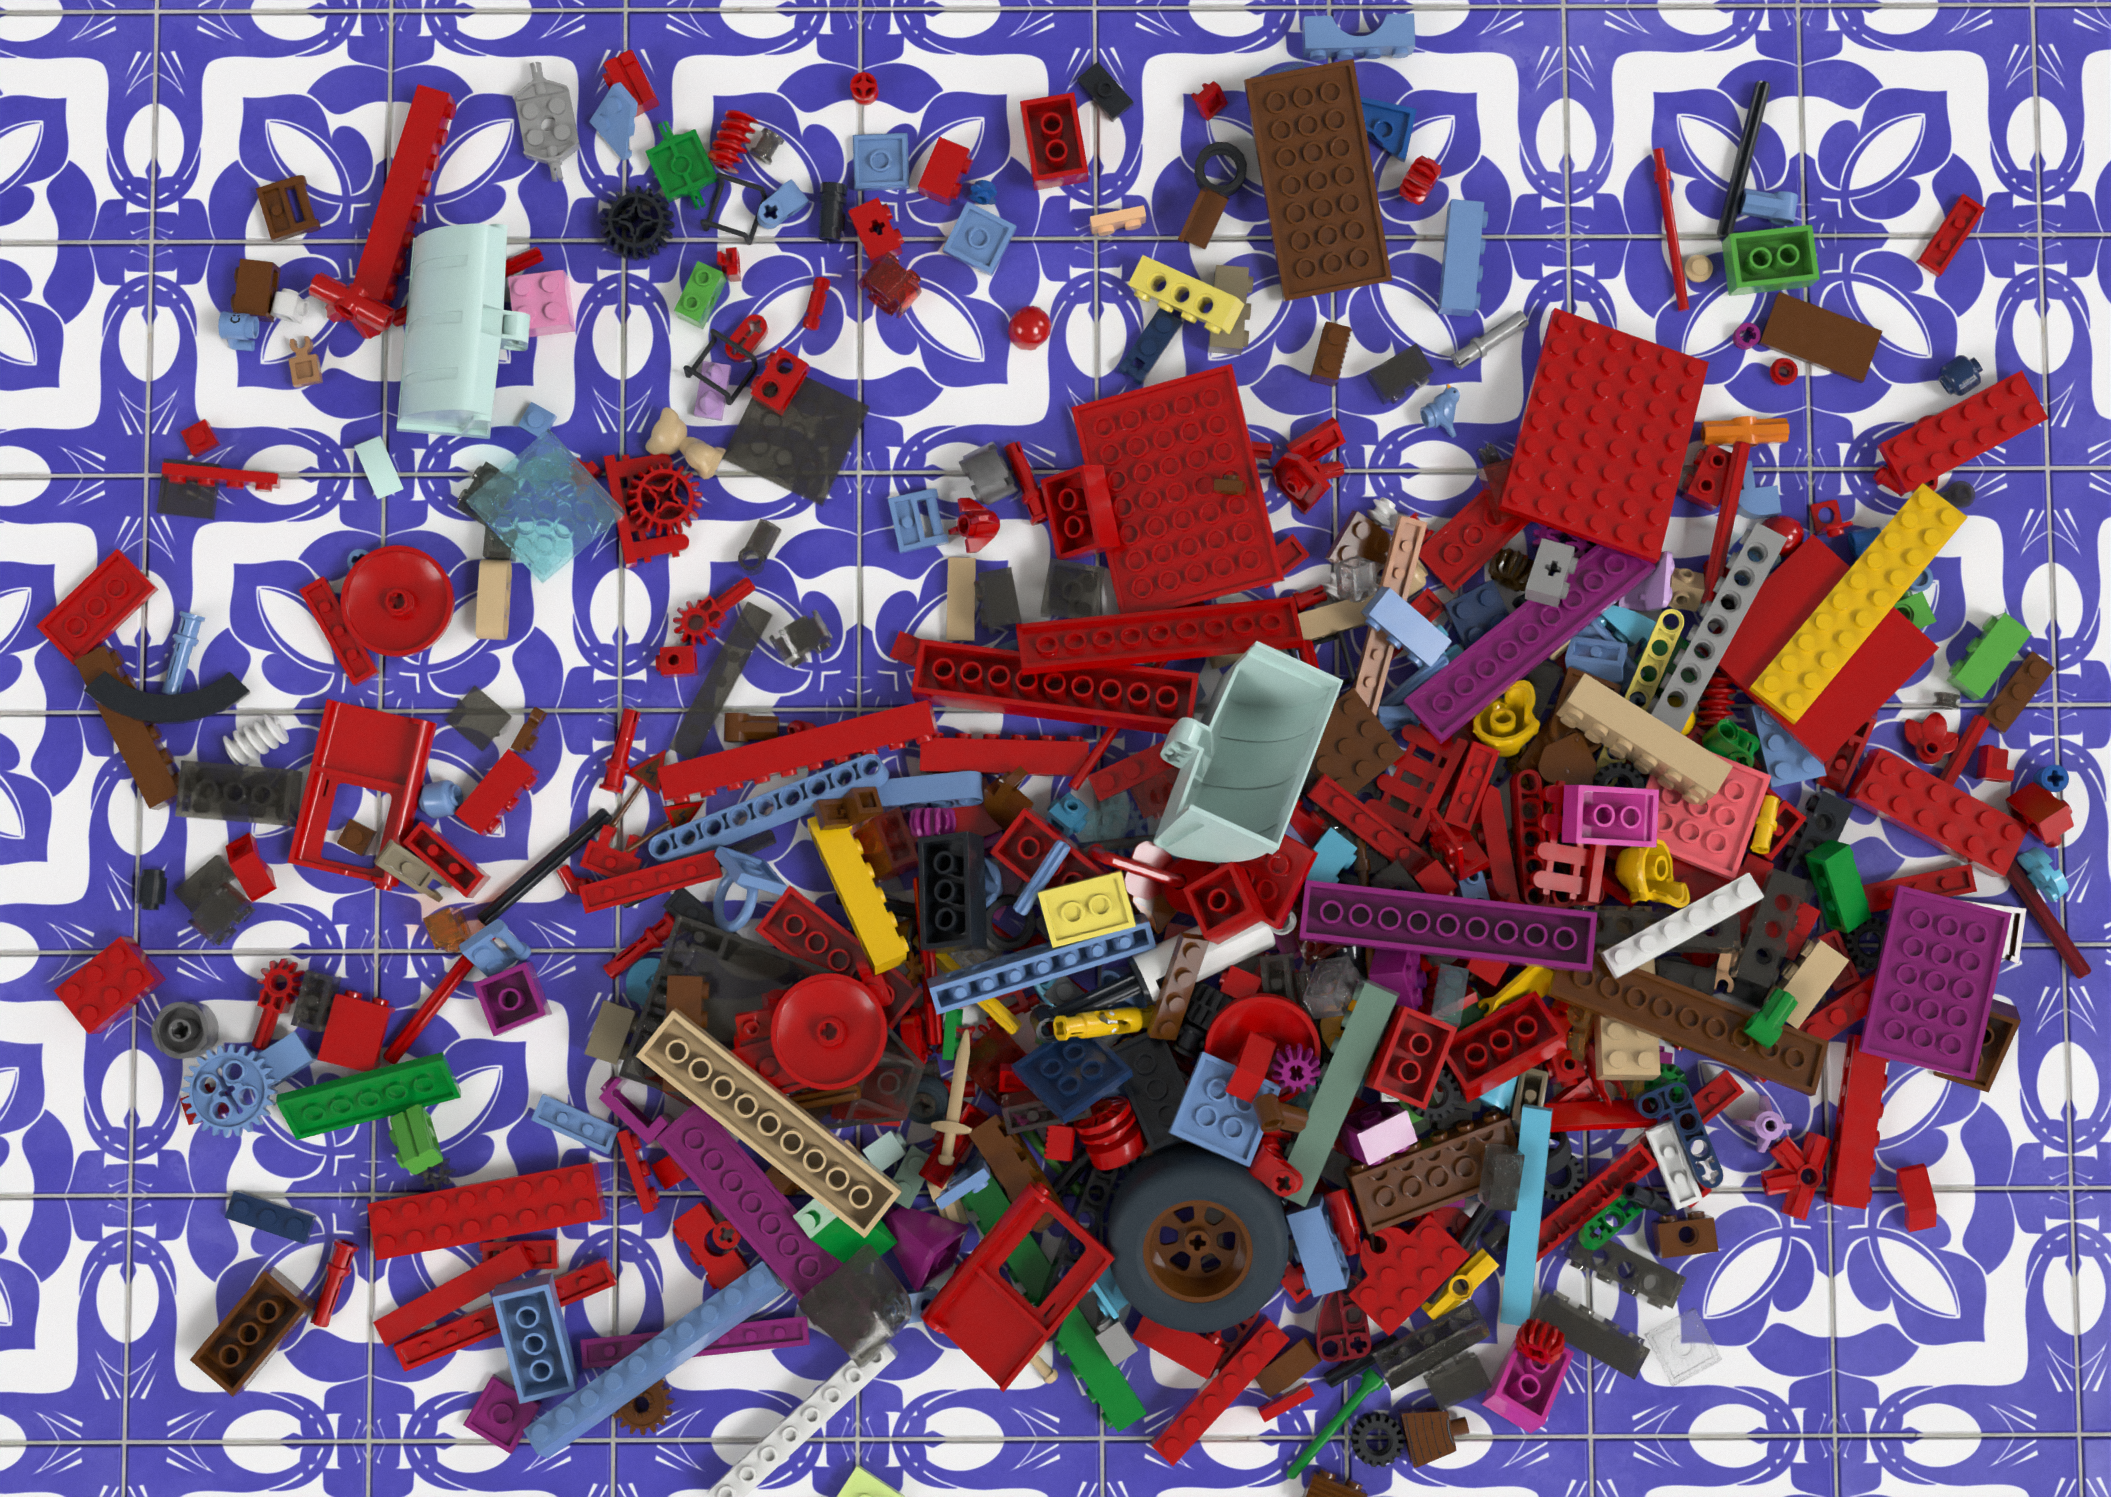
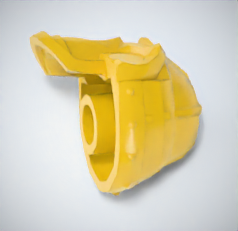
M1525 680L1516 681L1504 693L1505 699L1498 697L1473 719V732L1483 745L1499 750L1500 757L1516 755L1521 747L1539 731L1540 722L1532 713L1536 700L1533 685Z
M1657 838L1656 847L1631 846L1619 853L1614 873L1620 883L1628 889L1630 893L1629 898L1632 903L1638 900H1651L1652 902L1670 904L1677 908H1683L1689 904L1690 896L1686 884L1673 881L1672 858L1669 848L1663 840Z

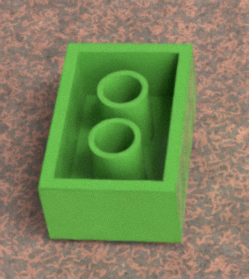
M1812 225L1729 234L1722 242L1729 296L1811 287L1820 279Z

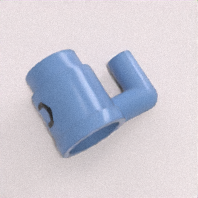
M222 311L218 324L219 335L222 339H227L229 347L233 350L254 351L255 341L248 339H256L258 337L259 319L256 316H250L245 313Z

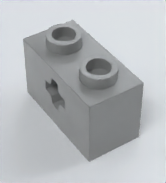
M1541 539L1525 588V599L1557 608L1560 599L1566 600L1570 583H1567L1566 580L1568 574L1574 575L1578 563V558L1574 557L1575 547ZM1552 571L1555 572L1554 576H1549Z
M1111 1314L1096 1323L1098 1326L1094 1329L1095 1338L1114 1366L1138 1351L1137 1342L1132 1338V1334L1120 1316L1114 1320Z

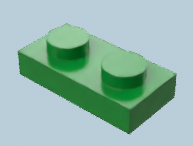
M963 1009L946 1012L942 1059L954 1060V1054H957L961 1037H955L956 1026H962Z

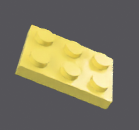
M1122 870L1038 891L1052 948L1136 927Z

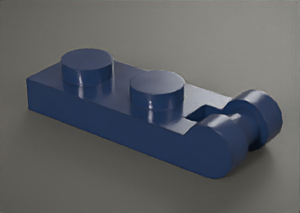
M1159 307L1117 371L1123 375H1130L1134 378L1133 381L1141 386L1183 322ZM1136 359L1144 364L1141 369L1133 365Z

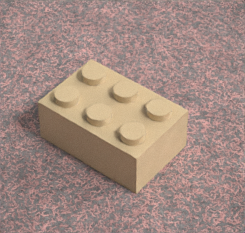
M1815 936L1811 940L1808 938L1805 940L1799 951V957L1794 963L1789 961L1780 973L1783 978L1777 986L1774 983L1770 986L1765 997L1767 1001L1776 988L1787 991L1795 997L1798 1004L1786 1021L1796 1029L1800 1027L1849 962L1847 958Z

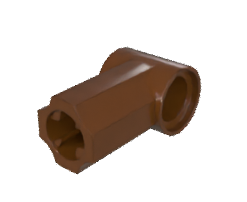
M724 713V742L745 743L749 742V740L765 741L779 737L780 724L778 716H749L747 713Z
M1268 1093L1261 1095L1252 1103L1260 1129L1263 1132L1284 1129L1300 1133L1306 1128V1122L1309 1118L1306 1109L1281 1103L1276 1094Z

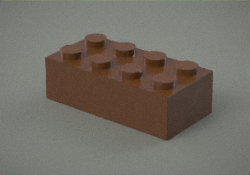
M277 1268L267 1269L191 1357L190 1361L234 1397L247 1388L317 1303Z

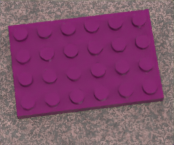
M1897 885L1858 1052L1968 1080H1975L2012 913Z

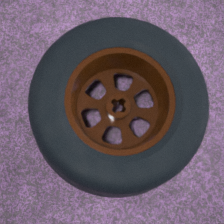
M1193 1143L1170 1146L1151 1154L1128 1173L1113 1198L1109 1212L1107 1249L1115 1257L1110 1264L1111 1273L1127 1301L1142 1315L1164 1327L1183 1332L1205 1333L1235 1326L1247 1320L1264 1307L1277 1290L1283 1278L1288 1260L1289 1241L1282 1200L1279 1195L1275 1194L1263 1182L1253 1177L1245 1166ZM1193 1206L1194 1217L1190 1220L1182 1221L1174 1213L1175 1210ZM1208 1207L1225 1213V1217L1215 1224L1210 1223L1204 1218ZM1168 1226L1177 1230L1178 1239L1169 1243L1160 1242L1161 1227ZM1229 1231L1234 1232V1247L1228 1249L1218 1245V1234ZM1195 1235H1200V1239L1195 1240ZM1179 1251H1183L1191 1257L1188 1267L1178 1265L1170 1261V1258ZM1212 1253L1221 1261L1216 1265L1202 1268L1200 1259L1204 1255Z

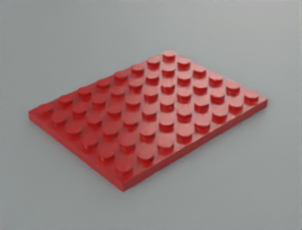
M1554 308L1549 318L1498 509L1654 564L1657 563L1660 559L1709 362Z
M1232 364L1071 407L1084 464L1103 465L1121 545L1120 547L1105 551L1120 614L1181 608L1285 581ZM1223 475L1239 476V481H1243L1246 484L1245 495L1217 494L1214 491L1215 479H1222Z

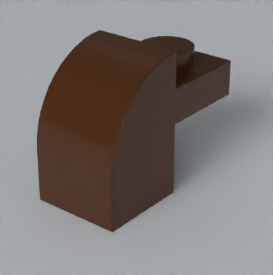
M1021 766L1013 773L1007 771L1003 776L1000 775L983 793V802L988 814L1005 831H1007L1024 808H1032L1034 805L1029 798L1018 790L1028 775V772Z

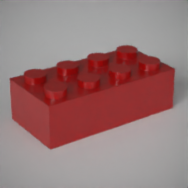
M1024 808L990 851L993 856L1025 882L1029 883L1055 842L1062 840L1071 847L1070 851L1044 890L1110 873L1107 868L1098 861L1092 860L1086 851L1032 808Z
M1535 990L1456 1033L1443 1067L1457 1081L1459 1085L1457 1086L1458 1090H1460L1466 1103H1469L1566 1049V1035Z

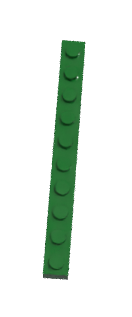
M991 1170L990 1178L987 1181L988 1185L975 1194L971 1190L960 1198L968 1212L970 1213L974 1210L980 1219L976 1224L984 1236L1012 1204ZM1029 1232L1006 1261L1010 1266L1007 1269L1010 1277L1015 1284L1021 1282L1026 1290L1023 1296L1035 1307L1038 1304L1052 1264L1032 1233ZM1077 1304L1064 1319L1054 1344L1062 1356L1067 1354L1073 1364L1069 1367L1079 1381L1083 1378L1089 1387L1085 1392L1094 1405L1099 1403L1104 1410L1101 1416L1109 1429L1115 1427L1119 1433L1146 1415V1408L1118 1365L1114 1366L1095 1338V1331Z

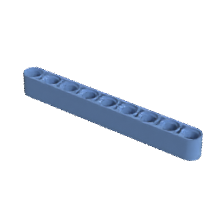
M874 754L861 756L660 833L650 840L649 852L656 860L663 864L718 849L719 846H726L814 812L813 804L817 800L843 798L851 788L874 786L878 788L888 780L889 771L878 756ZM878 767L874 774L868 775L870 769ZM852 777L849 783L842 785L845 778ZM826 787L823 793L816 795L819 788ZM800 796L797 803L790 805L793 798ZM773 806L771 813L764 815L766 809ZM747 816V820L743 824L738 825L741 818ZM721 826L720 831L713 835L715 828ZM695 836L694 841L687 845V841ZM669 846L668 851L661 855L662 850Z

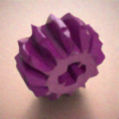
M951 808L913 809L910 812L909 818L911 834L915 837H928L955 833V811Z
M1298 1043L1296 1049L1292 1050L1291 1046L1287 1044L1285 1046L1286 1053L1277 1050L1276 1058L1278 1060L1271 1062V1068L1275 1070L1272 1073V1077L1274 1080H1280L1279 1087L1281 1089L1289 1085V1090L1292 1094L1296 1091V1087H1300L1301 1091L1305 1093L1307 1090L1306 1083L1315 1086L1316 1079L1314 1077L1319 1076L1321 1073L1320 1068L1317 1067L1320 1064L1319 1058L1312 1056L1313 1050L1310 1047L1303 1051L1302 1044ZM1297 1065L1301 1066L1299 1071L1296 1069ZM1292 1066H1295V1071L1291 1070Z

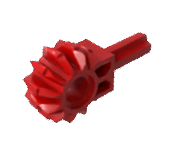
M745 577L715 600L709 595L703 601L697 600L695 608H693L690 601H687L686 606L688 610L686 612L680 607L677 609L682 618H673L675 624L681 625L674 629V633H684L680 639L682 643H686L691 638L690 644L694 647L697 646L698 639H700L703 646L708 645L705 638L707 635L713 640L717 637L711 629L718 630L721 628L720 624L728 619L724 613L754 592L756 589L754 584L748 577ZM694 617H701L704 620V624L699 630H692L690 628V621Z
M283 958L280 959L278 964L275 960L269 962L270 969L262 968L260 970L265 978L257 979V983L264 984L265 988L259 991L260 998L257 1006L264 1008L252 1041V1046L256 1049L265 1050L269 1047L280 1014L289 1013L291 1004L295 1003L294 996L302 997L304 995L299 987L307 986L308 983L300 981L299 977L304 976L305 971L300 970L296 972L297 962L288 964V960ZM280 975L287 979V986L284 990H281L277 985Z

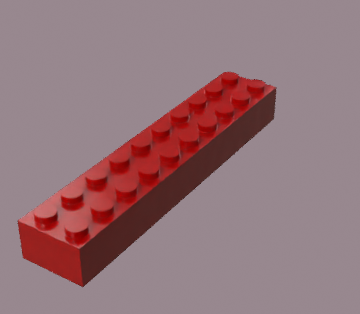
M920 639L911 693L915 703L929 700L932 702V705L1169 734L1170 729L1181 718L1188 717L1194 719L1199 673L1135 665H1120L1022 675L1019 651Z

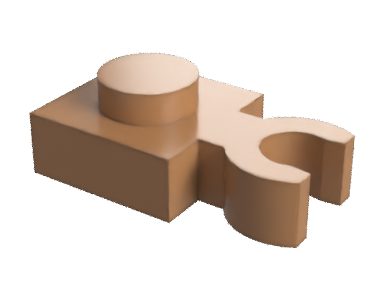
M304 336L305 346L303 348H298L297 341L294 338L290 339L289 343L292 351L296 353L295 358H289L292 383L296 388L323 383L319 356L317 354L310 355L313 350V341L308 336Z

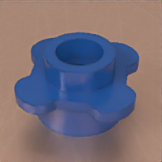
M978 180L975 184L971 185L972 193H970L969 197L982 205H993L996 203L994 196L997 195V191L993 183L987 180Z

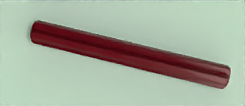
M2013 859L2005 875L2076 978L2086 977L2091 972L2090 966L2019 864Z

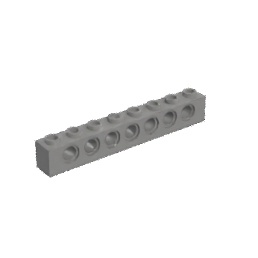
M1756 523L1752 530L1746 529L1739 541L1740 544L1744 545L1739 554L1733 552L1726 565L1730 569L1727 577L1720 576L1712 590L1717 593L1713 602L1706 601L1699 614L1704 617L1700 626L1694 624L1686 637L1687 640L1691 641L1686 651L1683 649L1679 650L1673 661V664L1677 665L1673 675L1667 672L1659 686L1664 691L1659 699L1653 697L1646 710L1647 713L1681 733L1784 546L1787 537L1759 523ZM1747 552H1757L1761 557V561H1751L1748 558ZM1734 576H1744L1748 581V585H1738L1734 580ZM1721 600H1731L1735 608L1733 610L1724 609L1721 605ZM1710 623L1718 624L1721 628V633L1712 634L1708 630L1707 625ZM1702 647L1706 649L1708 657L1705 659L1698 658L1694 653V648ZM1681 672H1691L1695 677V682H1684L1681 678ZM1671 695L1679 697L1682 703L1681 706H1670L1667 697Z

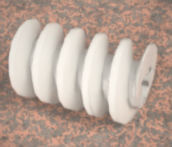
M266 714L263 715V725L257 720L252 721L254 730H251L246 725L242 726L244 735H240L236 730L233 731V741L226 735L222 737L228 755L237 766H239V763L242 765L248 764L249 757L253 760L259 758V752L264 755L267 754L269 747L272 749L278 748L279 742L282 744L289 742L286 729L278 716L274 714V719L271 720Z

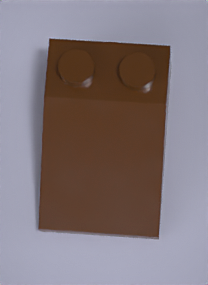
M1992 999L1975 1080H1968L1933 1071V1075L1989 1093L2021 1022L2017 1007Z

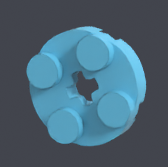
M2032 847L2017 857L2021 866L2027 871V877L2036 890L2040 888L2049 901L2055 902L2069 890L2068 883L2061 870H2053L2049 865L2053 860L2041 849Z

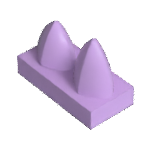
M703 361L701 374L728 391L732 367L726 364ZM700 380L694 416L722 421L726 402L725 396Z

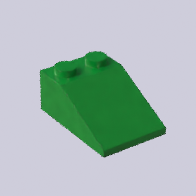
M815 1198L793 1216L812 1241L857 1274L897 1243V1240L881 1220L877 1222L864 1238Z

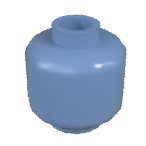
M448 779L429 783L422 790L419 797V805L422 811L434 819L454 815L463 804V793L457 784Z

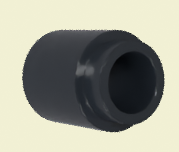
M142 869L141 876H138L136 903L142 904L141 909L157 911L159 906L165 905L168 878H165V871Z

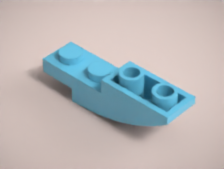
M1612 605L1597 617L1604 627L1606 626L1614 633L1612 636L1618 642L1627 643V646L1630 648L1639 641L1642 644L1640 646L1642 650L1645 649L1656 624L1655 621L1640 613Z

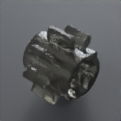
M450 1158L444 1159L443 1162L433 1167H427V1170L418 1174L426 1180L423 1184L424 1187L434 1184L436 1191L441 1189V1182L447 1185L452 1183L448 1177L456 1169H450L448 1165ZM440 1167L439 1174L441 1176L434 1178L433 1174L435 1171L433 1168Z

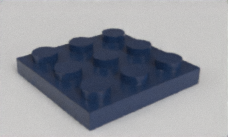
M1077 1036L1069 1037L1068 1040L1064 1041L1056 1040L1051 1043H1043L1011 1065L1013 1073L1064 1124L1133 1077L1132 1069L1099 1037L1081 1039Z

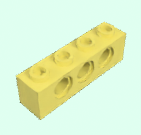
M1142 255L1128 283L1135 290L1134 296L1146 302L1153 299L1158 302V307L1170 313L1175 309L1182 313L1180 317L1194 324L1199 320L1205 323L1204 328L1218 335L1220 331L1230 335L1245 305L1231 294ZM1166 281L1165 288L1157 292L1158 285ZM1185 292H1189L1188 299L1180 302L1181 296ZM1213 302L1212 309L1208 313H1204V307L1208 303Z

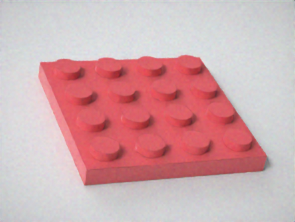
M1713 753L1733 767L1716 795L1700 806L1699 804H1690L1682 798L1683 794L1675 789L1670 790L1658 783V779L1649 773L1644 789L1659 790L1657 838L1666 843L1671 857L1733 881L1737 876L1771 775Z

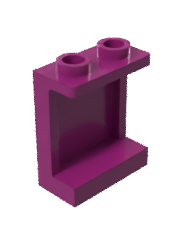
M627 1075L610 1077L600 1088L603 1093L599 1099L648 1145L656 1142L655 1138L676 1119L667 1112L660 1115L653 1122L621 1093V1088L630 1080V1077Z

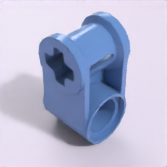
M790 179L760 205L757 221L765 229H774L787 218L799 212L809 203V200L795 182ZM766 210L768 212H776L774 219L772 217L767 219L764 217Z

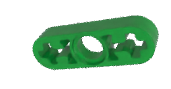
M1621 1194L1580 1229L1578 1234L1580 1243L1589 1250L1599 1249L1643 1211V1208H1640L1636 1202L1625 1199V1196ZM1632 1203L1633 1207L1625 1213L1621 1210L1625 1204ZM1605 1215H1613L1617 1219L1618 1226L1609 1225L1605 1220ZM1599 1227L1602 1232L1592 1239L1589 1234Z

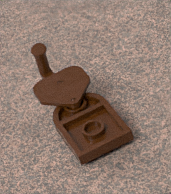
M1572 667L1566 669L1549 721V736L1552 744L1547 745L1543 749L1538 763V773L1543 780L1551 783V785H1556V780L1565 781V785H1592L1597 764L1591 753L1596 751L1602 743L1597 744L1585 737V732L1577 727H1568L1560 720L1561 717L1556 715L1574 685L1584 674L1589 675L1617 694L1620 693L1622 685ZM1545 801L1544 814H1551L1553 803Z

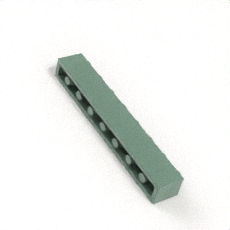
M1369 979L1364 985L1358 984L1352 998L1357 1001L1353 1012L1347 1010L1341 1026L1345 1027L1341 1038L1335 1037L1329 1051L1334 1054L1330 1064L1326 1062L1323 1064L1321 1073L1318 1076L1322 1080L1319 1090L1313 1088L1306 1103L1311 1106L1308 1112L1309 1118L1306 1122V1128L1299 1133L1296 1142L1290 1140L1284 1153V1157L1288 1158L1287 1162L1299 1170L1303 1177L1302 1188L1297 1193L1285 1198L1304 1207L1309 1202L1400 993ZM1285 1177L1284 1179L1286 1180L1284 1186L1287 1188L1290 1187V1178Z

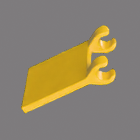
M1528 966L1494 997L1482 999L1478 1003V1008L1484 1010L1489 1006V1011L1484 1014V1017H1487L1500 1010L1502 1004L1507 1006L1535 990L1542 999L1548 993L1554 969Z

